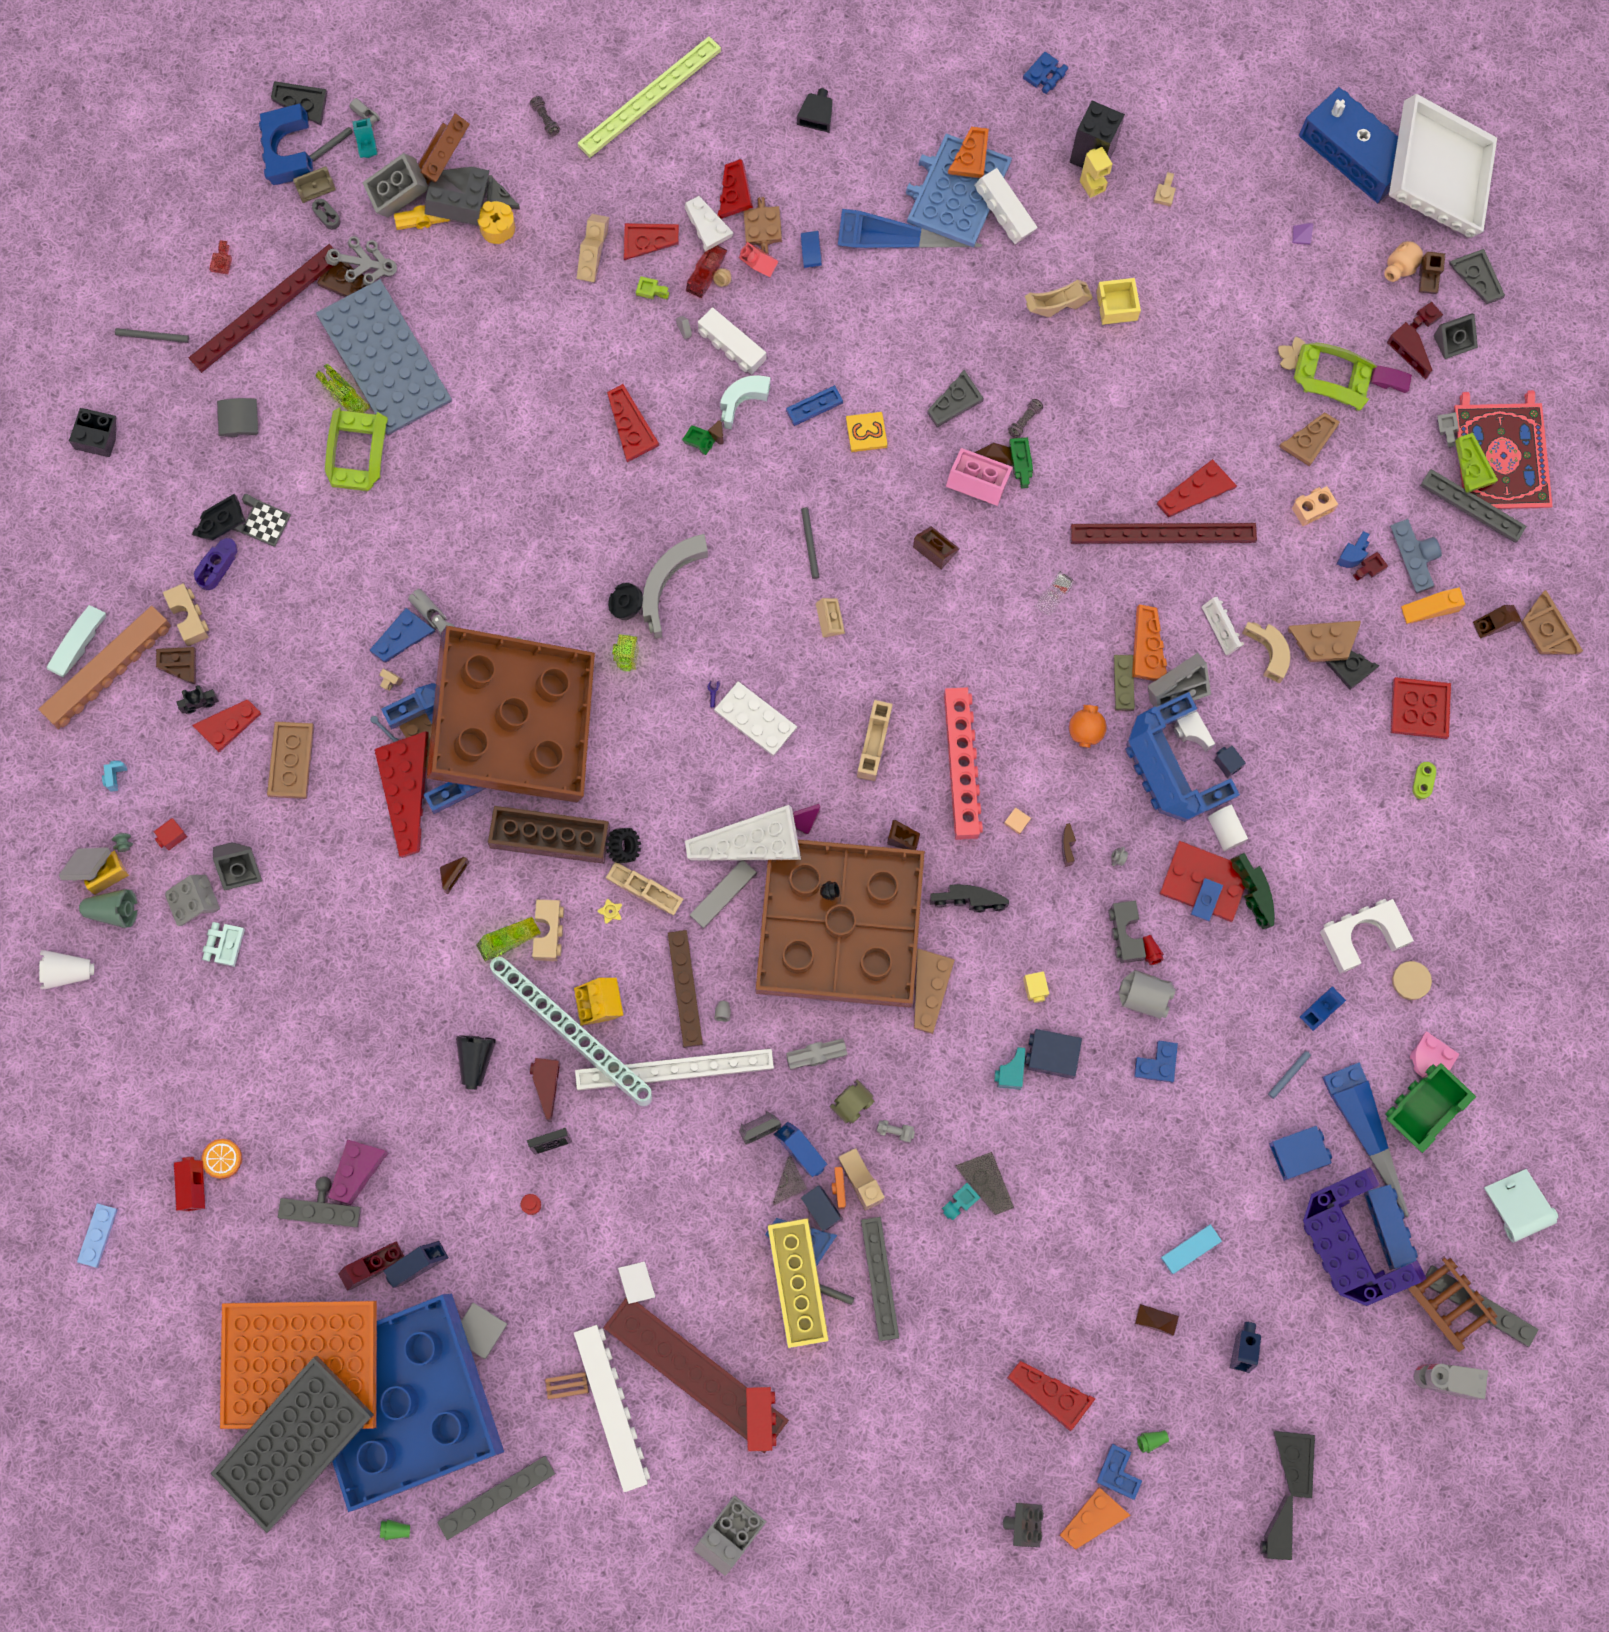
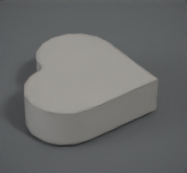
M684 316L677 317L676 323L683 338H690L692 332L689 320Z

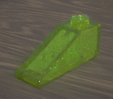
M533 917L483 935L476 946L484 961H488L540 935L541 932Z

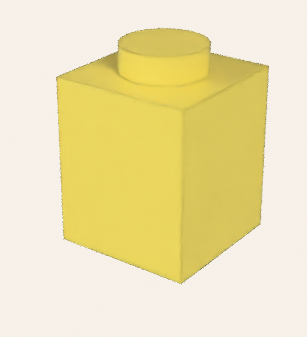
M1044 971L1025 975L1023 981L1028 1001L1033 1000L1034 1003L1045 1001V998L1049 995Z

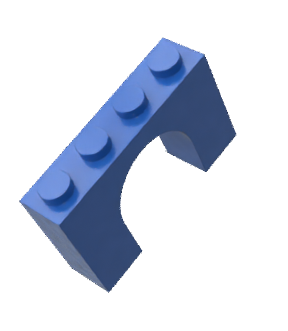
M296 104L260 113L261 121H259V127L262 131L260 140L264 148L262 158L266 168L264 169L265 178L273 185L291 182L294 178L312 172L313 162L305 151L288 156L277 154L278 144L285 135L309 128L307 112L302 105Z

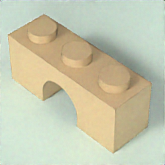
M183 583L164 591V597L173 614L181 611L188 612L187 619L177 624L186 645L191 646L209 638L207 631H209L208 625L205 620L201 621L199 616L202 615L201 609L198 604L194 605L192 600L195 598L192 589H187Z
M536 899L535 920L536 922L548 924L550 931L545 937L533 939L532 957L534 960L557 961L558 956H561L562 944L558 943L559 937L563 936V925H560V918H564V906H561L560 900Z

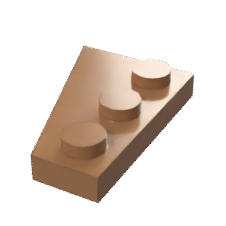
M1324 412L1305 428L1282 442L1279 447L1306 465L1311 466L1338 427L1340 421Z

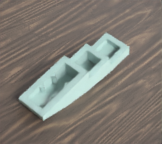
M89 605L59 645L47 666V670L64 677L85 653L86 645L95 636V630L106 618V613Z

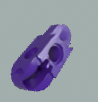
M225 538L220 540L215 547L212 546L196 567L194 579L201 589L212 590L218 586L235 560V555L238 551L233 539ZM216 560H221L219 564L214 565Z

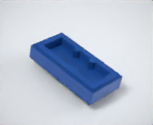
M1204 878L1191 915L1209 922L1223 885Z

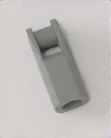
M355 98L350 103V109L362 119H367V116L371 115L369 118L372 127L376 121L381 120L377 113L368 108L358 98Z

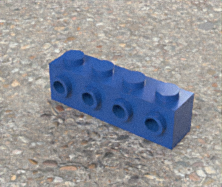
M1390 1184L1364 1192L1389 1270L1416 1261L1418 1254L1415 1247L1411 1245V1233L1408 1227L1404 1225V1213L1398 1207L1396 1190Z

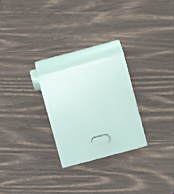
M1527 1169L1484 1187L1487 1195L1505 1222L1504 1230L1513 1243L1557 1223L1558 1214L1556 1210L1550 1207Z

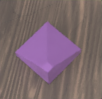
M1313 223L1293 226L1292 243L1310 245Z

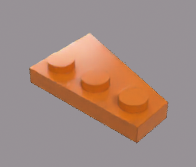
M1098 1487L1059 1536L1076 1550L1131 1515Z

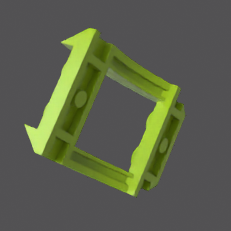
M1308 343L1301 346L1294 379L1298 384L1301 383L1305 393L1311 392L1327 396L1346 405L1350 404L1360 411L1369 400L1366 395L1372 370L1377 366L1372 361L1350 350L1325 343ZM1320 352L1354 363L1348 388L1314 379Z
M340 407L333 411L325 458V473L332 487L369 491L374 486L373 484L380 479L385 429L388 423L386 416L379 412L375 415L341 411ZM339 430L373 434L369 471L335 467Z

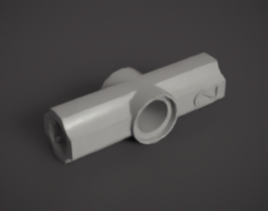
M842 1038L827 1043L818 1042L810 1044L806 1048L788 1052L786 1056L789 1068L792 1070L808 1065L816 1066L818 1063L819 1065L828 1062L827 1060L847 1056V1050Z

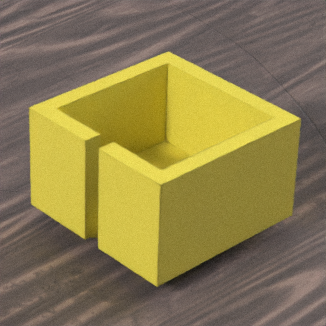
M1135 278L1099 282L1096 294L1102 325L1138 321L1141 309Z

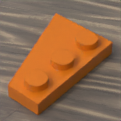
M971 126L948 170V174L974 178L984 176L988 128Z

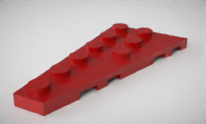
M427 731L374 749L399 857L402 858L420 852L422 831L420 823L421 816H423L422 799H424L426 778L425 757H427L428 751L426 744L429 738V732Z

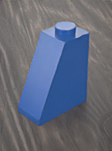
M790 1122L785 1123L773 1134L811 1177L821 1174L824 1171V1167L828 1165L800 1129Z

